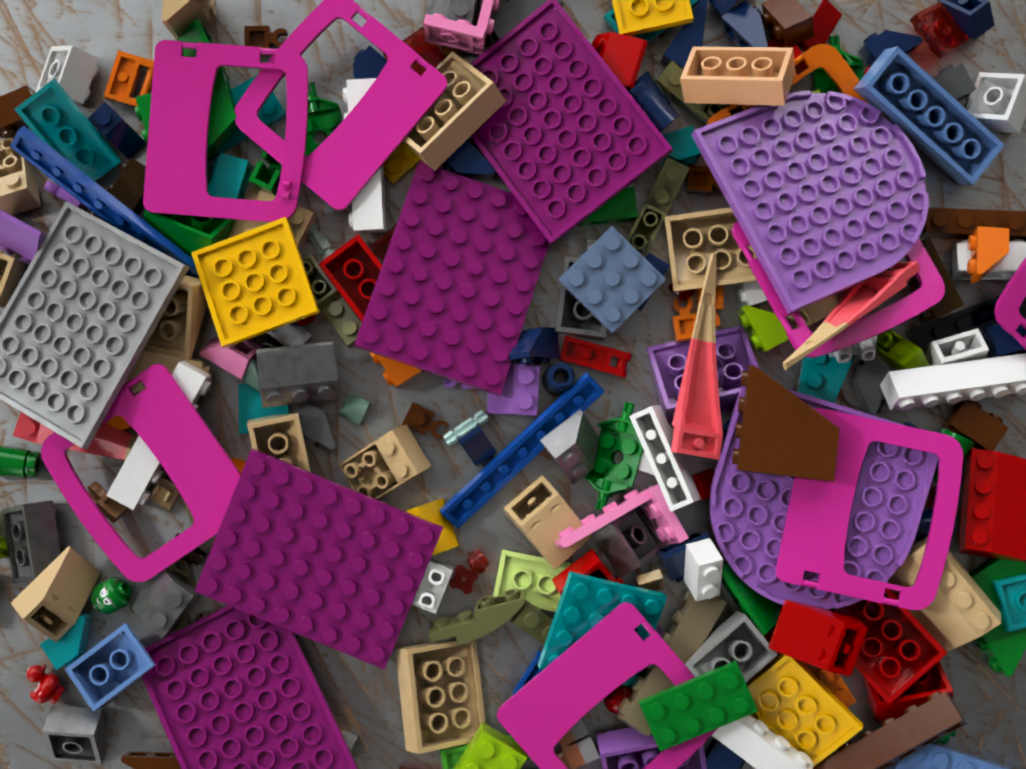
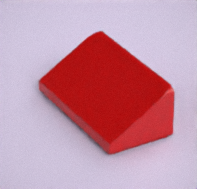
M822 0L812 17L814 37L797 44V46L808 50L813 46L827 42L842 16L828 0Z

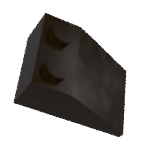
M930 237L923 239L921 242L943 279L945 294L936 305L914 317L921 324L937 319L964 305ZM915 275L910 278V294L920 288V283Z

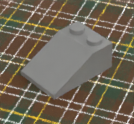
M736 611L711 634L685 663V666L694 677H697L736 660L745 682H747L778 654L776 651L768 648L769 643L744 613Z

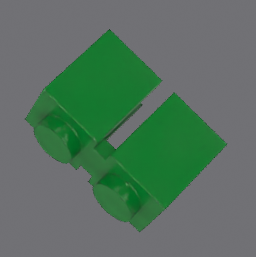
M263 150L261 157L270 166L267 168L263 162L258 160L249 178V182L255 188L276 196L282 165Z

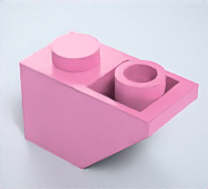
M216 337L200 351L199 355L242 380L251 360H257L256 349H261V346L248 339L223 348L219 337Z

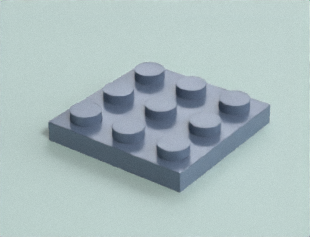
M611 226L558 279V282L613 334L666 278Z

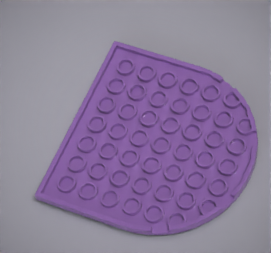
M811 90L788 94L785 106L758 105L698 128L692 133L697 147L788 314L889 270L917 242L927 218L929 193H926L924 181L926 173L922 161L909 138L897 124L892 125L881 116L880 110L858 98L833 91L811 93Z
M741 386L710 489L709 509L711 526L721 554L735 574L746 585L760 595L781 605L787 599L822 609H837L863 600L783 582L777 578L775 568L794 477L736 470V464H732L733 449H738L739 438H735L736 422L741 423L742 412H738L739 396L744 397L745 387ZM787 389L813 409L823 408L899 424ZM873 441L868 445L857 480L847 529L844 554V571L847 574L887 583L898 567L902 566L913 545L938 462V457L935 454ZM805 570L803 579L817 582L819 573Z

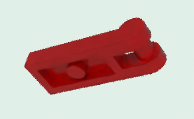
M565 335L559 360L626 379L628 373L626 367L627 363L631 362L632 354ZM611 357L618 359L616 367L609 366Z

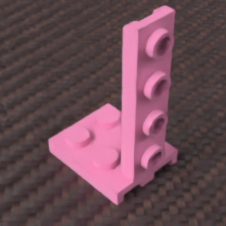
M483 0L477 26L472 25L466 20H449L442 14H426L423 23L425 42L481 55L484 53L487 34L492 35L495 20L491 19L493 11H498L500 0Z
M656 484L648 488L645 487L640 491L637 489L630 491L624 495L625 500L617 504L614 501L602 508L604 513L597 517L591 514L580 520L582 525L573 530L572 526L558 533L560 538L554 542L558 548L569 547L641 504H644L643 511L647 518L654 521L657 527L655 529L656 534L662 542H665L667 545L678 544L689 537L674 511L670 512L660 486Z

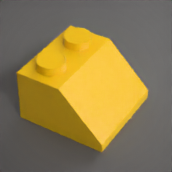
M443 498L406 510L408 513L443 527L432 556L459 546L452 523L440 512V509L445 505Z

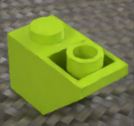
M748 305L738 310L740 324L744 329L748 328L752 335L750 341L756 350H760L761 353L789 339L786 335L787 332L775 313Z
M890 329L878 335L876 353L890 368L895 369L894 371L929 366L922 349Z

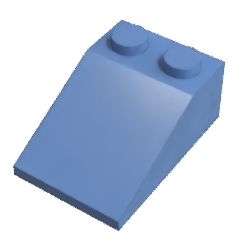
M124 623L65 668V671L94 712L107 706L127 691L156 664L128 623Z

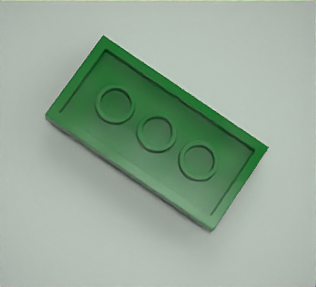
M736 660L639 700V705L660 752L758 712Z

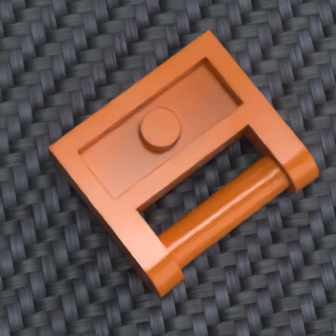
M118 50L103 97L106 100L133 108L138 106L136 99L132 97L142 67L147 68L148 71L140 96L152 92L154 61Z

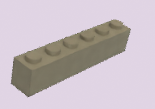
M688 590L683 598V601H685L681 610L678 609L673 614L670 620L672 623L668 632L665 631L661 635L663 640L684 664L705 642L727 602L718 596L696 602L690 590ZM650 664L646 667L642 676H637L632 683L631 689L633 691L629 698H625L619 705L618 712L620 713L617 718L642 735L649 737L652 732L639 705V700L675 685L657 665Z

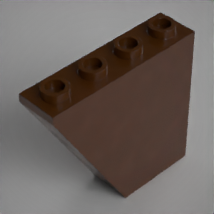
M749 365L747 371H742L741 386L745 387L744 397L739 396L738 412H742L741 423L736 422L735 438H739L738 449H733L732 464H736V470L834 481L840 428L756 366Z

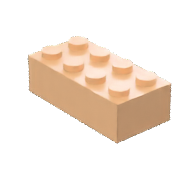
M692 47L680 78L684 103L785 106L795 76L793 48Z

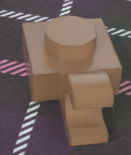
M94 481L88 486V493L104 516L113 524L130 510V508L106 496L108 492L98 482Z

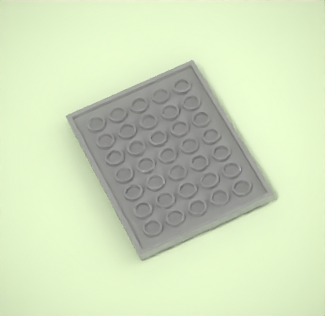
M66 201L0 316V399L77 446L87 449L189 267Z

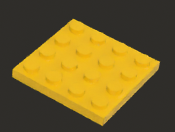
M286 217L191 252L223 348L320 313L289 220Z
M782 654L746 684L758 712L751 714V716L756 720L763 721L769 730L777 736L780 735L787 739L796 750L806 753L811 761L814 762L813 767L863 729V723L800 660Z

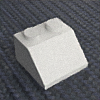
M73 45L51 46L36 92L51 80L56 79L76 105H83L89 98L91 81L98 72L97 64L99 58Z
M979 72L974 84L976 90L971 93L965 109L986 128L996 132L1020 133L1026 117V75Z

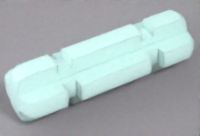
M315 222L314 226L310 229L309 239L320 255L323 254L322 259L324 260L335 250H331V244L321 230L318 231L319 226Z
M480 410L474 414L475 417H470L455 427L453 432L451 430L443 437L447 444L453 446L459 442L458 439L479 425L483 426L489 421V417L485 411Z

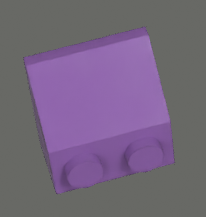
M0 210V249L10 255H13L14 252L22 255L20 260L30 265L47 234Z
M510 364L501 395L497 396L488 393L487 414L536 417L540 365Z

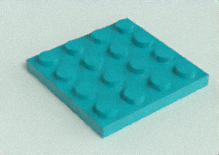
M569 571L537 664L539 669L543 670L623 602L632 603L656 630L667 596L661 592ZM642 624L634 629L643 640L650 635ZM641 671L633 675L620 686L631 687L632 683L634 682L636 677L639 676Z

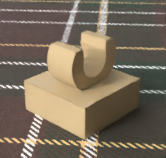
M161 476L153 487L149 499L167 510H172L181 494L172 481Z
M649 563L650 572L643 574L640 568L636 569L637 587L652 591L664 589L660 569L656 570L653 563Z

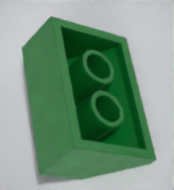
M147 210L144 211V221L189 255H192L191 252L227 239L235 222L233 219L158 214Z
M723 558L721 583L740 611L749 618L764 636L777 623L781 613L779 609L782 608V605L760 595L746 585L731 569L725 558Z

